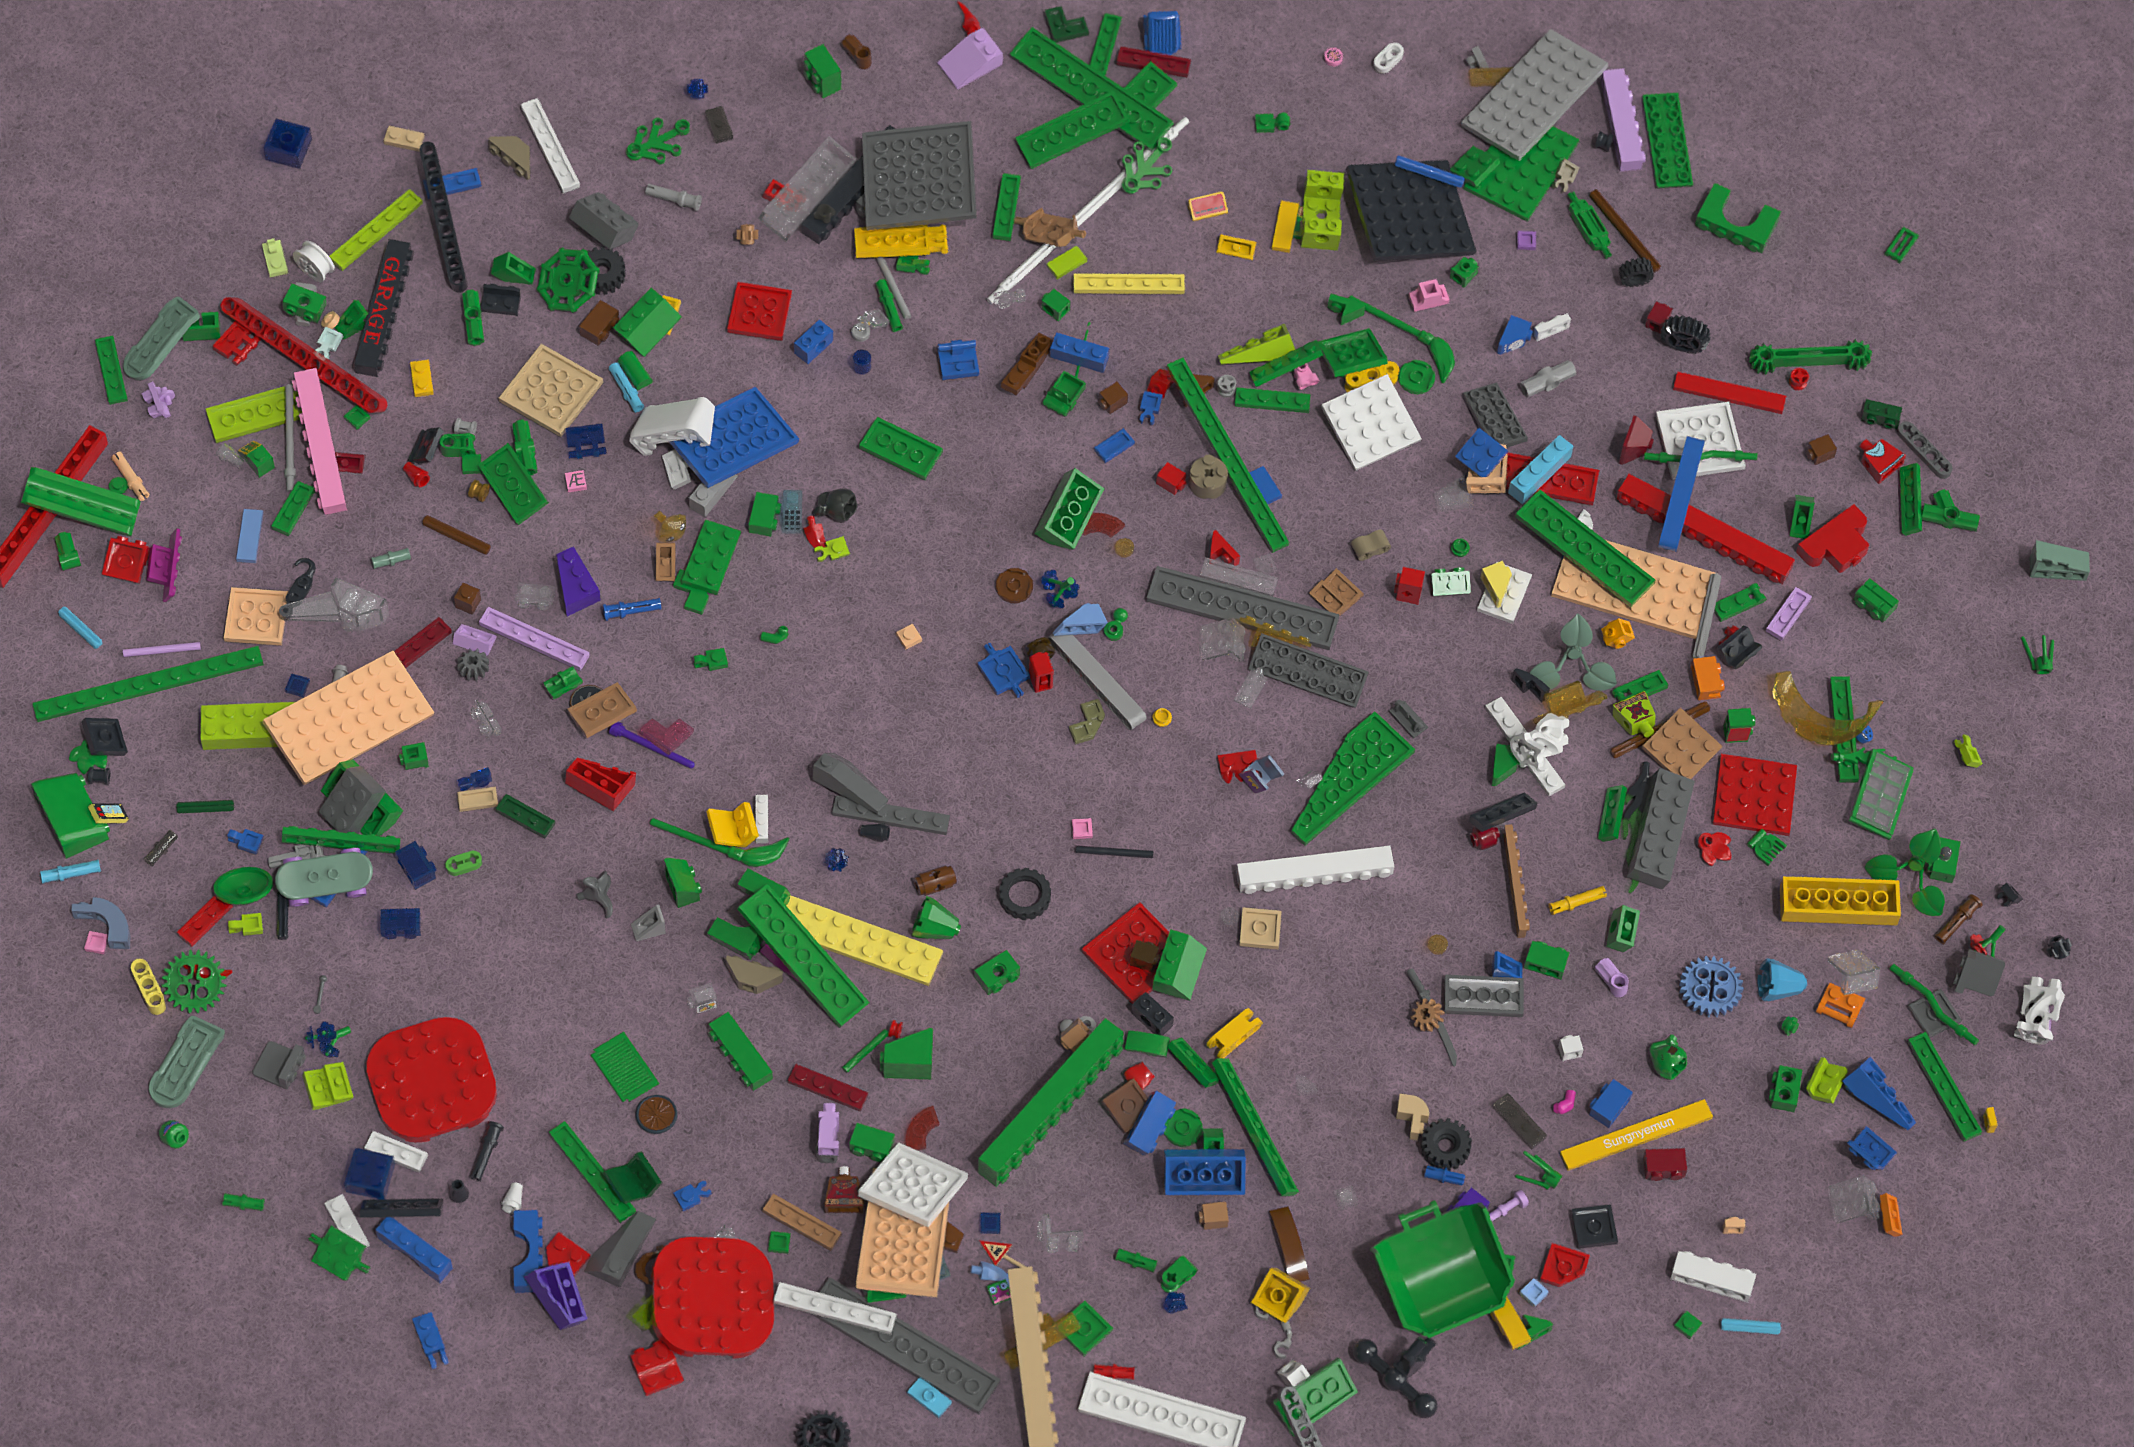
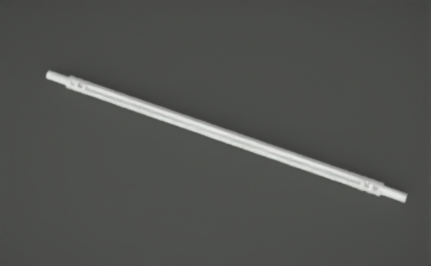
M1184 117L1174 127H1171L1164 137L1172 141L1178 136V132L1189 123V120ZM1157 147L1153 151L1146 149L1143 152L1144 162L1147 161ZM1134 160L1132 163L1133 175L1138 171L1137 160ZM1125 170L1075 215L1078 227L1122 187V181L1126 178ZM1043 244L998 285V289L987 298L988 303L992 304L1002 294H1006L1057 246Z

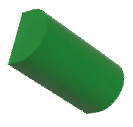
M633 351L625 352L619 357L618 363L637 391L653 383L652 378Z

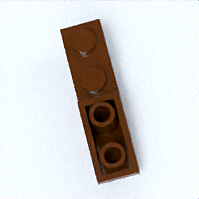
M1038 333L1023 351L1017 364L1001 382V388L1016 396L1022 388L1025 389L1050 352L1053 339Z

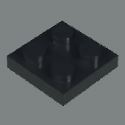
M84 718L81 721L91 755L125 756L128 750L118 719Z
M1611 1204L1571 1210L1578 1249L1618 1244Z

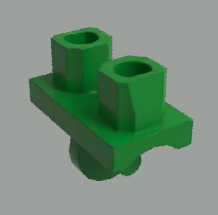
M572 666L563 672H557L556 676L545 681L543 685L554 700L581 685L583 680Z

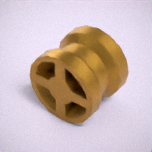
M475 479L469 488L468 496L471 498L476 497L479 501L484 502L489 493L490 485L486 483L481 484L479 480Z

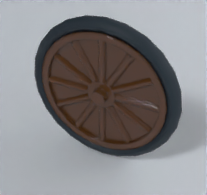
M663 1095L646 1097L639 1103L636 1109L637 1123L644 1131L652 1134H661L670 1130L678 1117V1111L674 1102Z

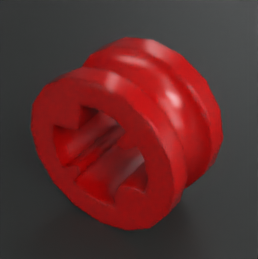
M896 1020L892 1021L889 1037L895 1036L896 1039H899L903 1022L897 1023Z

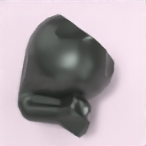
M846 488L823 492L818 497V505L813 513L818 517L829 515L837 522L848 521L858 508L856 496L853 491Z

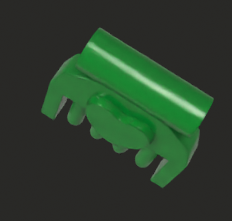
M1763 829L1759 830L1747 843L1750 849L1755 847L1754 854L1767 866L1770 865L1773 859L1766 853L1770 854L1773 858H1776V855L1771 851L1778 855L1780 854L1773 845L1780 851L1787 847L1778 837L1772 834L1766 835Z

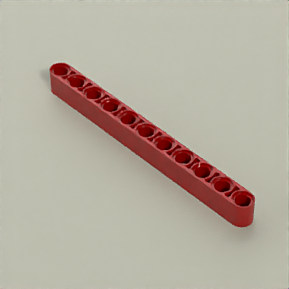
M226 297L222 300L221 309L224 313L305 369L316 368L321 380L366 411L382 413L387 409V400L242 299ZM232 302L234 303V308H233V309L231 308V303H232ZM260 322L263 324L262 329L259 327ZM275 331H276V333H277L276 339L274 338V332H275ZM289 341L291 342V348H290V349H289V347H288ZM303 351H305L306 354L304 359L302 357ZM318 361L320 362V367H319V369L317 368V362H318ZM332 371H334V378H333V379H332V377H331V372H332ZM346 381L349 383L348 388L345 386ZM361 390H362V392H363V397H362V399H361V397H360V392H361ZM375 401L378 403L377 408L374 406Z

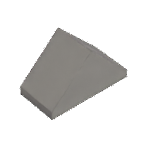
M659 905L654 906L631 923L636 941L666 934L665 922Z

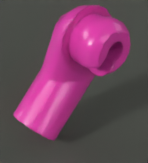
M1567 1090L1565 1100L1555 1103L1553 1111L1556 1114H1565L1571 1111L1574 1107L1576 1092Z

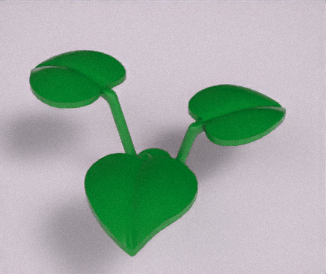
M1935 828L1912 837L1909 843L1912 856L1910 860H1906L1902 865L1896 867V858L1888 854L1875 856L1866 863L1865 870L1874 880H1896L1898 877L1897 870H1901L1907 865L1913 871H1919L1920 891L1915 892L1912 896L1915 908L1929 916H1940L1943 914L1945 905L1943 892L1935 886H1927L1923 889V867L1926 862H1935L1941 853V841Z

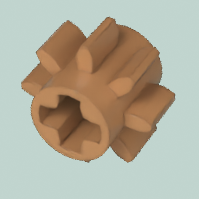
M742 224L740 229L736 230V239H740V244H754V239H758V229H754L752 224Z

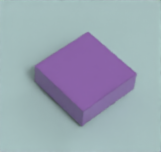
M1518 231L1517 249L1535 250L1536 232Z

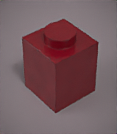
M1656 301L1647 317L1645 327L1661 334L1663 323L1671 317L1673 308Z

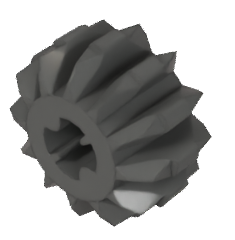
M470 648L468 653L462 651V657L457 659V670L460 671V675L462 677L467 676L468 681L472 677L476 681L478 676L484 678L485 672L489 671L488 665L490 664L485 652L480 653L478 648L475 652H472Z

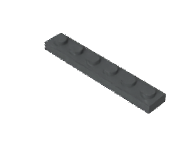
M837 795L832 812L833 816L879 824L885 823V825L947 835L950 815L886 804L877 814L846 797Z

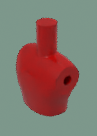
M1142 1061L1130 1067L1124 1073L1127 1082L1134 1078L1142 1090L1146 1089L1155 1078Z

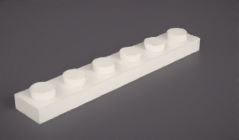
M538 98L521 104V109L562 192L566 193L579 188L580 183Z
M1502 697L1485 706V709L1509 742L1512 737L1526 731ZM1543 757V766L1540 768L1532 765L1527 766L1548 796L1565 788L1564 782L1546 757Z
M781 1282L774 1299V1303L890 1335L896 1319V1313Z

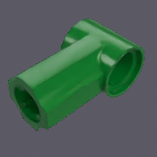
M61 532L55 536L62 570L81 566L71 533Z

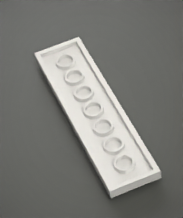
M1092 1372L1089 1374L1078 1410L1081 1413L1198 1447H1238L1246 1417Z

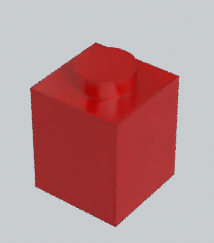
M1167 462L1158 473L1156 484L1176 495L1179 490L1182 491L1186 486V473Z

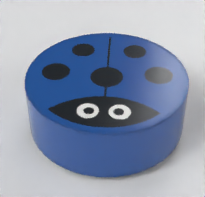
M1862 723L1855 728V736L1861 743H1867L1873 739V732L1869 725Z

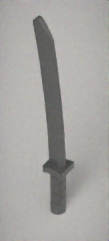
M1409 969L1407 974L1419 992L1418 998L1420 1000L1426 998L1429 1002L1431 1000L1430 990L1424 988L1414 969ZM1438 1021L1439 1028L1437 1030L1452 1066L1455 1067L1457 1054L1443 1022Z

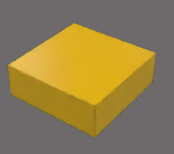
M1994 1107L1986 1108L1983 1119L1986 1132L1993 1133L1997 1127Z

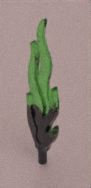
M1646 761L1642 763V772L1639 779L1628 791L1624 803L1627 805L1635 798L1622 819L1624 840L1628 836L1629 823L1632 830L1631 843L1626 854L1628 866L1630 865L1651 781V776H1649L1650 763ZM1632 879V885L1629 890L1630 894L1636 889L1639 881Z

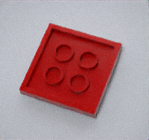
M737 282L727 328L728 333L782 341L792 298V290Z

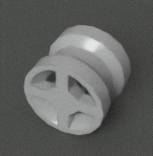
M1231 375L1221 376L1218 380L1217 392L1225 398L1233 396L1236 391L1235 378Z

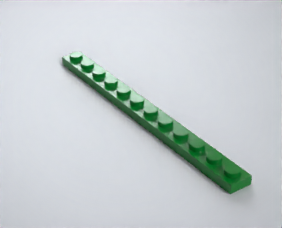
M1180 358L1167 364L1166 368L1217 458L1226 465L1229 479L1271 552L1273 553L1289 546L1287 537L1185 359Z
M259 646L34 702L33 707L37 722L264 664Z

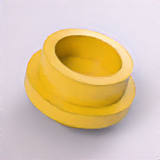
M1160 708L1153 713V722L1157 726L1165 727L1171 723L1172 715L1167 709Z

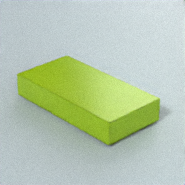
M1075 246L1048 262L1047 268L1056 279H1059L1086 263L1087 257L1078 246Z

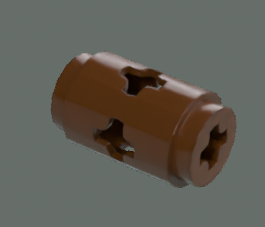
M946 865L917 874V877L913 878L919 896H927L957 884L952 866ZM940 884L941 887H939L938 890H935L937 888V885Z

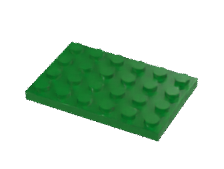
M1552 126L1520 161L1491 145L1487 153L1497 157L1500 164L1477 187L1466 183L1464 190L1528 222L1557 178L1555 174L1561 160H1568L1580 139Z

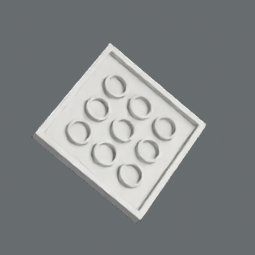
M1388 374L1321 405L1355 471L1421 441V437Z
M1729 402L1656 412L1664 451L1667 454L1682 455L1687 436L1705 440L1702 452L1709 450L1735 452V450H1741ZM1715 457L1700 460L1696 476L1744 470L1745 462L1744 460L1734 461V459ZM1667 462L1671 479H1676L1680 463Z
M898 1143L859 1189L858 1196L929 1227L968 1179V1173Z

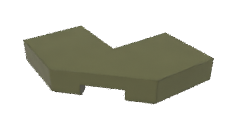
M1099 699L1082 703L1080 707L1086 721L1069 726L1075 745L1094 739L1105 718V713Z

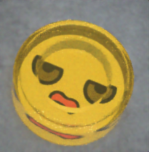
M1122 538L1117 541L1115 551L1120 557H1129L1134 552V544L1130 539Z
M1433 935L1429 939L1428 948L1433 954L1440 955L1447 950L1448 941L1444 936Z

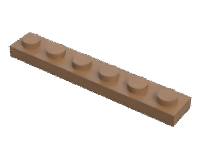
M1511 824L1504 826L1503 837L1517 938H1525L1530 925L1529 919H1525L1527 903L1523 901L1522 895H1525L1524 884L1520 883L1522 867L1518 866L1517 861L1520 860L1519 849L1515 847L1517 832L1513 831V825Z

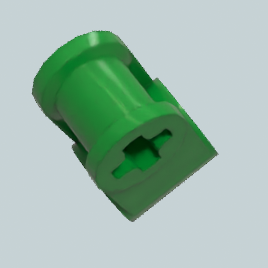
M471 433L445 434L440 438V452L445 457H462V455L476 454L474 449L476 437Z
M1184 1255L1181 1256L1163 1273L1161 1281L1162 1290L1166 1293H1174L1184 1283L1194 1277L1198 1269Z

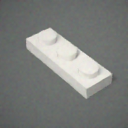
M375 1131L372 1132L364 1148L366 1152L420 1173L428 1157L427 1152Z
M343 1194L324 1203L339 1230L367 1245V1247L370 1246Z

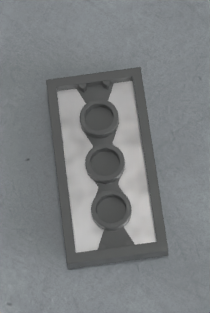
M1445 975L1444 1013L1523 1017L1524 978Z

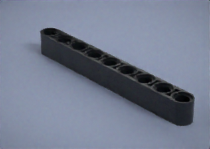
M428 141L422 143L419 148L450 285L453 291L462 293L468 287L438 153L435 145ZM439 199H443L440 203L436 202ZM443 215H446V216H447V217L444 218V219H441V218H440V217L443 216ZM447 231L451 232L448 235H444V233ZM449 248H455L452 251H447Z

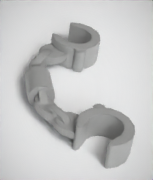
M1256 1306L1255 1315L1258 1319L1268 1321L1269 1317H1274L1269 1313L1265 1315L1260 1314L1258 1311L1260 1308ZM1281 1321L1280 1324L1284 1332H1287L1288 1339H1285L1284 1342L1277 1341L1274 1355L1278 1359H1286V1355L1280 1354L1278 1348L1284 1347L1289 1350L1292 1343L1290 1340L1292 1328L1288 1321L1287 1323Z

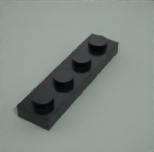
M1524 792L1470 815L1469 822L1483 832L1535 810L1538 803Z

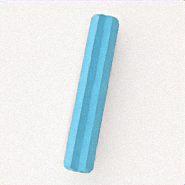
M62 607L58 611L59 616L92 647L97 649L102 645V640L67 607Z
M1723 1318L1721 1320V1329L1780 1334L1781 1324L1779 1322Z

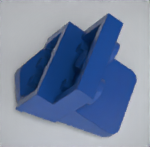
M1155 11L1143 15L1145 51L1172 55L1181 50L1180 19L1177 11Z

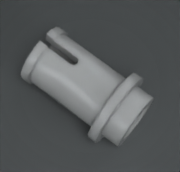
M336 665L333 669V682L348 675L346 666Z

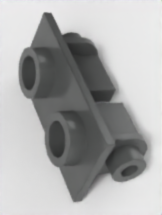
M1397 700L1394 704L1395 707L1389 711L1413 738L1429 728L1404 700Z

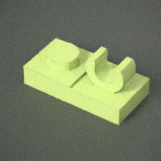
M267 240V243H263L262 247L270 277L288 274L280 240Z

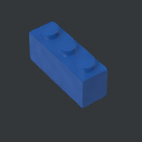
M1056 332L1050 348V358L1104 373L1109 359V348Z
M1158 1091L1151 1092L1123 1144L1143 1156L1152 1153L1157 1146L1155 1141L1158 1136H1162L1166 1129L1165 1123L1167 1119H1171L1176 1109L1174 1106L1176 1102Z

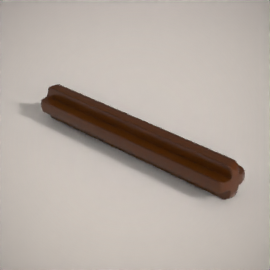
M429 515L423 518L424 526L480 553L487 555L491 549L490 544Z

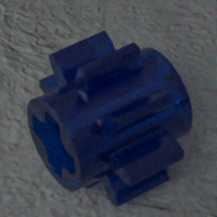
M690 79V84H687V94H691V98H705L704 93H708V83L704 84V79Z
M832 847L831 851L825 854L824 863L829 865V870L841 872L843 868L848 866L849 856L844 855V849Z

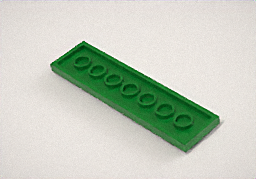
M1539 490L1516 513L1515 517L1629 607H1632L1655 584L1656 579L1542 490Z
M768 884L737 908L839 1028L870 1003Z

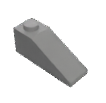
M734 475L710 488H707L702 482L689 497L690 509L706 517L738 475Z

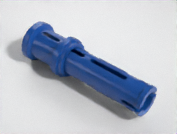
M660 598L625 604L622 601L613 605L603 604L604 619L608 621L609 618H624L628 614L661 610Z

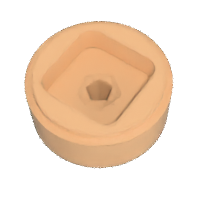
M331 311L324 316L321 325L324 328L333 329L338 324L340 317L334 311Z

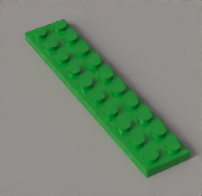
M1033 27L1030 28L1010 53L1013 59L1082 105L1114 90L1130 121L1117 129L1135 141L1142 142L1144 147L1150 151H1153L1159 139L1164 137L1174 125L1171 119Z

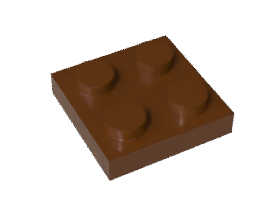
M1133 1078L1101 1102L1121 1131L1126 1133L1133 1127L1148 1097Z

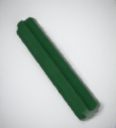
M234 800L177 802L176 810L179 814L234 811L235 805Z

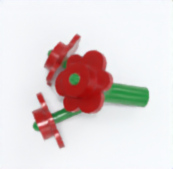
M1999 925L1987 939H1982L1980 934L1971 935L1970 946L1972 950L1987 955L1985 948L1991 943L1990 956L1995 957L1996 941L2006 929Z

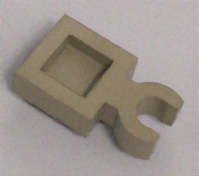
M1566 159L1561 160L1555 174L1559 179L1553 183L1552 188L1555 189L1560 184L1562 186L1560 193L1566 192L1568 184L1573 183L1580 167Z

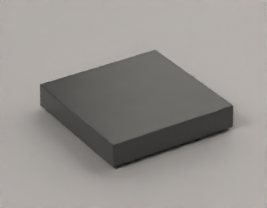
M1942 989L1933 992L1932 994L1943 1013L1956 1023H1961L1962 1019ZM1926 997L1907 1006L1922 1031L1926 1032L1929 1038L1950 1028L1936 1017Z

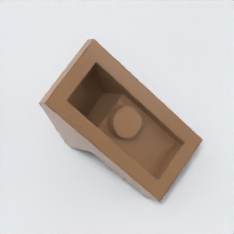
M656 542V581H675V543Z

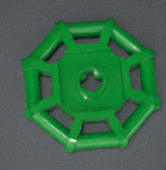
M562 247L544 264L540 265L541 273L536 290L547 303L549 310L571 311L575 313L591 297H595L596 282L600 270L589 257L587 250H573ZM567 257H575V260L567 261ZM560 260V262L558 263L560 265L551 268L556 262ZM582 261L585 262V264L587 265L588 269H585V270H584V269L580 266V264H581ZM548 272H550L549 281L546 283ZM568 275H570L571 279L569 283L566 284V282H564V278H567ZM586 276H590L588 288L584 287ZM549 289L553 290L554 296L552 298L547 292ZM582 291L585 292L579 299L574 300L575 296H579ZM560 298H567L568 304L559 303Z

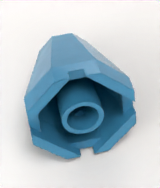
M1766 958L1760 965L1759 970H1763V972L1757 978L1758 995L1762 997L1763 1001H1773L1798 995L1807 987V979L1803 973L1777 960Z

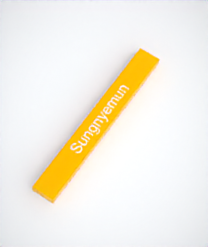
M1704 1099L1562 1150L1560 1155L1569 1171L1712 1119L1713 1115Z

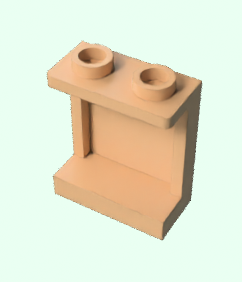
M1508 454L1505 455L1488 477H1480L1469 469L1466 482L1468 493H1506Z

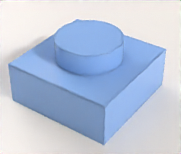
M1532 1279L1520 1291V1295L1533 1307H1536L1548 1295L1549 1291L1536 1279Z

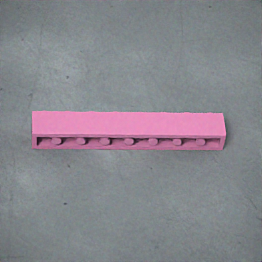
M313 368L295 372V380H292L294 391H298L299 394L296 397L298 408H302V413L299 414L301 425L305 424L306 430H303L305 442L309 441L310 447H306L308 458L313 460L310 468L312 475H316L317 481L313 482L315 491L320 493V498H317L319 509H323L325 515L346 511V502L317 369Z

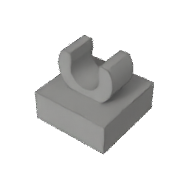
M1479 46L1473 48L1472 51L1475 56L1467 58L1471 69L1477 68L1479 65L1482 71L1488 69L1489 66Z

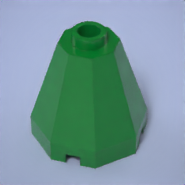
M926 896L921 904L923 909L921 908L918 911L912 929V936L931 939H952L954 935L957 936L961 925L958 924L959 919L934 898Z

